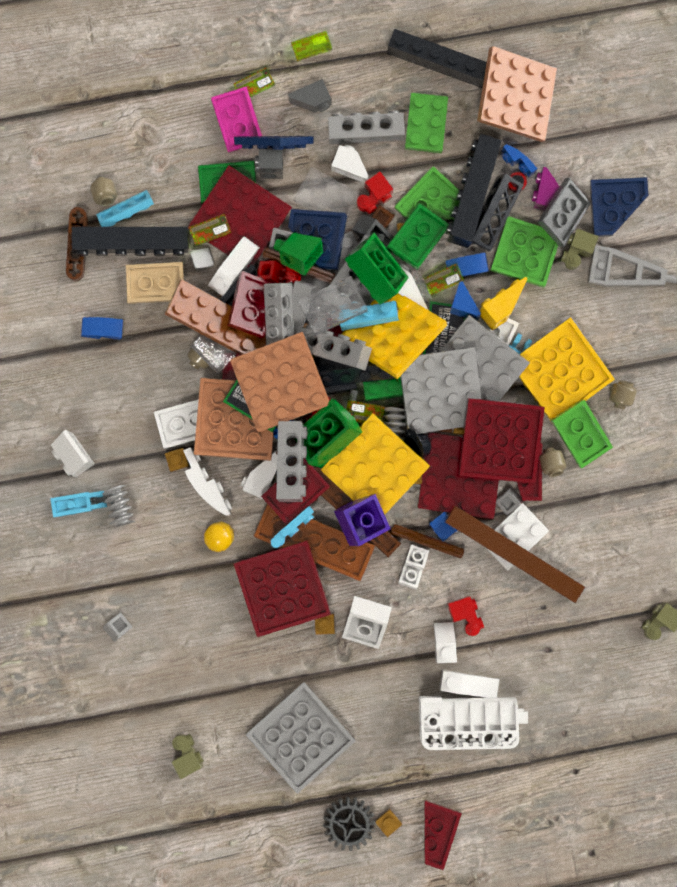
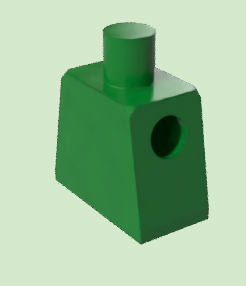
M292 233L286 241L277 239L274 244V250L279 251L280 261L283 265L302 275H306L323 253L322 238Z

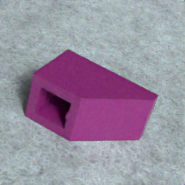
M543 167L541 173H537L535 183L538 184L537 191H533L531 199L534 202L533 208L540 210L546 209L560 187L547 167Z

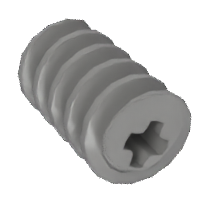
M385 408L384 411L388 415H384L383 419L388 422L384 424L397 436L405 433L401 429V426H406V423L402 421V419L406 418L405 414H403L405 409Z
M126 485L115 486L102 493L103 496H109L104 502L111 504L106 508L107 511H113L108 515L109 518L115 519L110 523L111 526L120 527L135 523V521L129 520L133 513H127L132 507L125 505L130 499L123 498L128 492L121 490Z

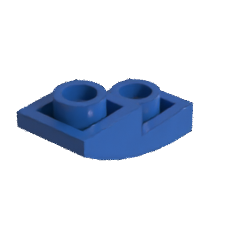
M506 144L503 146L501 155L507 164L510 163L513 167L519 163L520 171L524 175L526 174L528 178L536 173L537 167L527 156L510 145Z
M485 253L446 260L447 268L452 271L448 273V277L456 273L459 274V277L489 271ZM454 265L455 267L457 266L456 269H458L457 272L455 271V273H453L454 270H452L454 268Z
M83 317L81 337L94 339L104 337L120 340L122 338L123 320Z

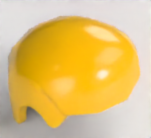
M222 521L211 524L204 533L206 546L214 552L225 551L234 541L232 527Z

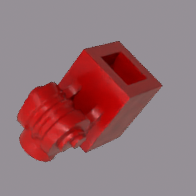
M378 172L365 182L364 187L370 195H360L357 199V208L362 212H367L369 215L377 209L376 205L381 202L384 204L392 198L394 189L381 172Z
M260 261L257 277L272 283L294 284L295 281L301 280L298 272L287 266L284 267L277 261Z
M467 596L447 603L453 622L463 619L468 622L464 626L466 634L476 636L484 628L481 617L477 618L475 610H478L475 599Z

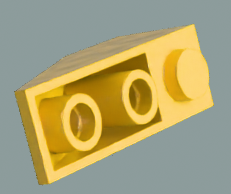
M527 277L522 280H515L510 285V288L506 290L501 289L495 295L496 297L493 299L488 298L482 302L480 317L492 331L507 322L526 284Z

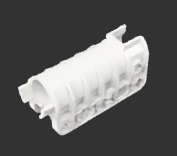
M419 696V737L424 748L428 750L511 749L519 743V724H528V711H524V708L518 709L516 697L442 699L441 696ZM471 734L473 738H469V741L466 742L465 738H468V735ZM487 734H492L491 740L484 741ZM429 735H432L433 738L430 739V742H427L426 739H428ZM447 735H453L452 741H444Z

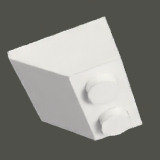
M68 430L63 431L51 444L54 449L51 451L57 460L61 459L64 463L63 469L68 476L78 477L95 464L75 435Z
M354 596L342 638L379 649L392 607Z

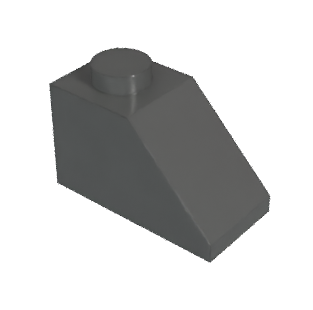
M323 79L288 94L290 104L314 113L326 111L332 105L331 96Z
M362 214L352 228L361 239L365 235L369 237L372 233H375L386 248L394 238L377 219Z

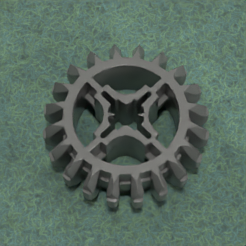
M349 796L346 797V803H343V800L339 798L338 802L340 805L337 806L335 802H332L334 810L327 808L326 811L330 816L324 815L323 817L324 820L329 821L323 823V828H329L324 834L331 835L328 839L329 842L336 840L334 843L336 848L341 843V850L343 851L346 845L349 846V851H353L352 845H356L357 850H359L360 842L364 846L367 845L364 838L372 839L371 834L368 832H375V828L370 826L376 824L375 820L370 819L374 816V813H367L370 810V806L368 805L363 808L365 803L363 800L358 805L357 797H354L353 803L350 802ZM350 808L346 816L335 817L341 810ZM356 810L364 816L366 825L361 824V822L355 819ZM352 815V824H355L351 825L347 832L346 824H344V822L347 823ZM333 823L338 824V826L344 829L343 837L336 833ZM353 831H363L358 837L349 839Z

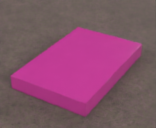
M247 87L211 97L228 153L242 149V145H234V137L262 136Z

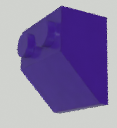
M376 494L349 502L334 510L349 546H361L391 529Z

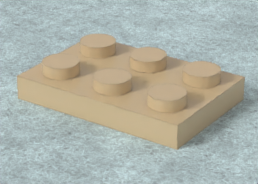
M183 262L126 265L127 303L170 302L178 282L181 279L184 280Z

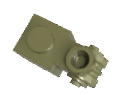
M577 228L567 241V244H570L568 251L564 250L561 258L566 268L575 270L580 265L581 258L579 254L589 258L593 254L599 236Z
M666 602L658 603L652 611L654 614L651 620L646 619L641 626L646 638L657 640L661 637L660 627H664L670 632L677 630V610Z
M191 734L177 735L172 741L174 749L182 750V755L172 761L180 780L203 767L202 762H204L201 753L199 751L196 752L192 745L195 742Z

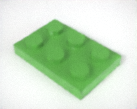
M411 93L405 143L406 150L442 153L448 105L447 96Z
M581 399L551 419L552 424L581 469L613 448L584 399Z

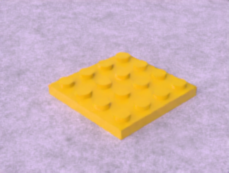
M399 293L386 301H396L399 321L349 329L341 334L350 337L349 341L354 342L355 339L365 341V346L372 348L368 361L396 379L405 372L447 326V322ZM374 300L370 305L378 304V302Z
M571 317L520 353L530 364L521 373L519 378L537 404L545 407L544 413L550 422L551 419L581 399L588 400L615 380Z
M373 413L360 427L362 433L337 456L329 460L321 471L353 501L376 494L385 515L430 465Z

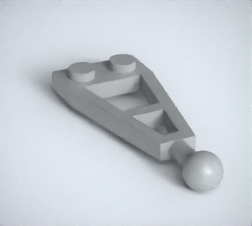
M598 245L594 248L588 277L589 284L605 287L664 286L666 282L677 284V276L668 275L667 269L614 248ZM612 256L636 265L634 280H609ZM643 268L659 274V279L641 280Z

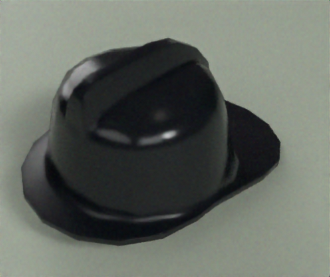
M408 428L404 442L422 459L431 453L430 437L423 433L417 434L413 429Z

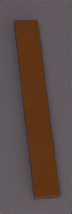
M289 440L288 446H290V447L295 446V445ZM295 457L288 460V466H294L297 463V458ZM313 466L330 485L321 495L329 504L338 509L353 501L319 467ZM388 531L370 540L388 558L401 545Z
M457 506L453 507L446 518L445 523L570 601L576 603L585 589V586Z

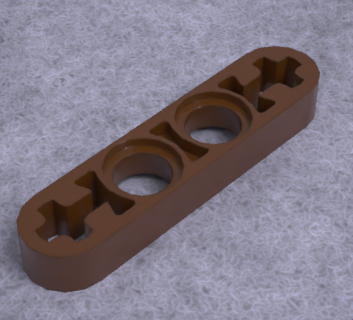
M75 207L70 211L66 275L75 282L80 281L85 273L86 256H80L76 259L71 256L72 227H81L73 226V224L77 225V219L74 216L80 212L83 217L79 219V224L83 225V227H87L88 215L80 207ZM71 261L77 263L76 268L78 271H80V273L76 274V277H74V275L70 273L71 271H74L75 265L71 263Z

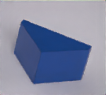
M462 281L458 285L450 314L464 318L471 315L474 319L479 320L481 313Z

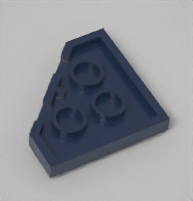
M314 136L234 137V145H242V149H252L253 145H257V149L272 148V150L306 148V144H314Z
M647 177L590 180L594 235L599 237L614 235L649 196Z
M291 209L288 227L293 233L322 238L323 253L316 261L319 268L338 270L347 214L342 212Z

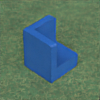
M445 512L429 523V526L441 541H445L458 531L445 523L448 517Z

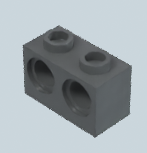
M259 149V156L255 155L256 172L260 174V179H283L282 150Z

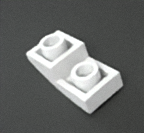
M414 545L410 546L398 584L417 589L429 550Z

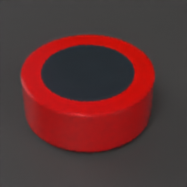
M520 172L511 174L510 177L524 185L522 188L524 190L527 185L526 176ZM509 182L508 187L514 192L516 186Z

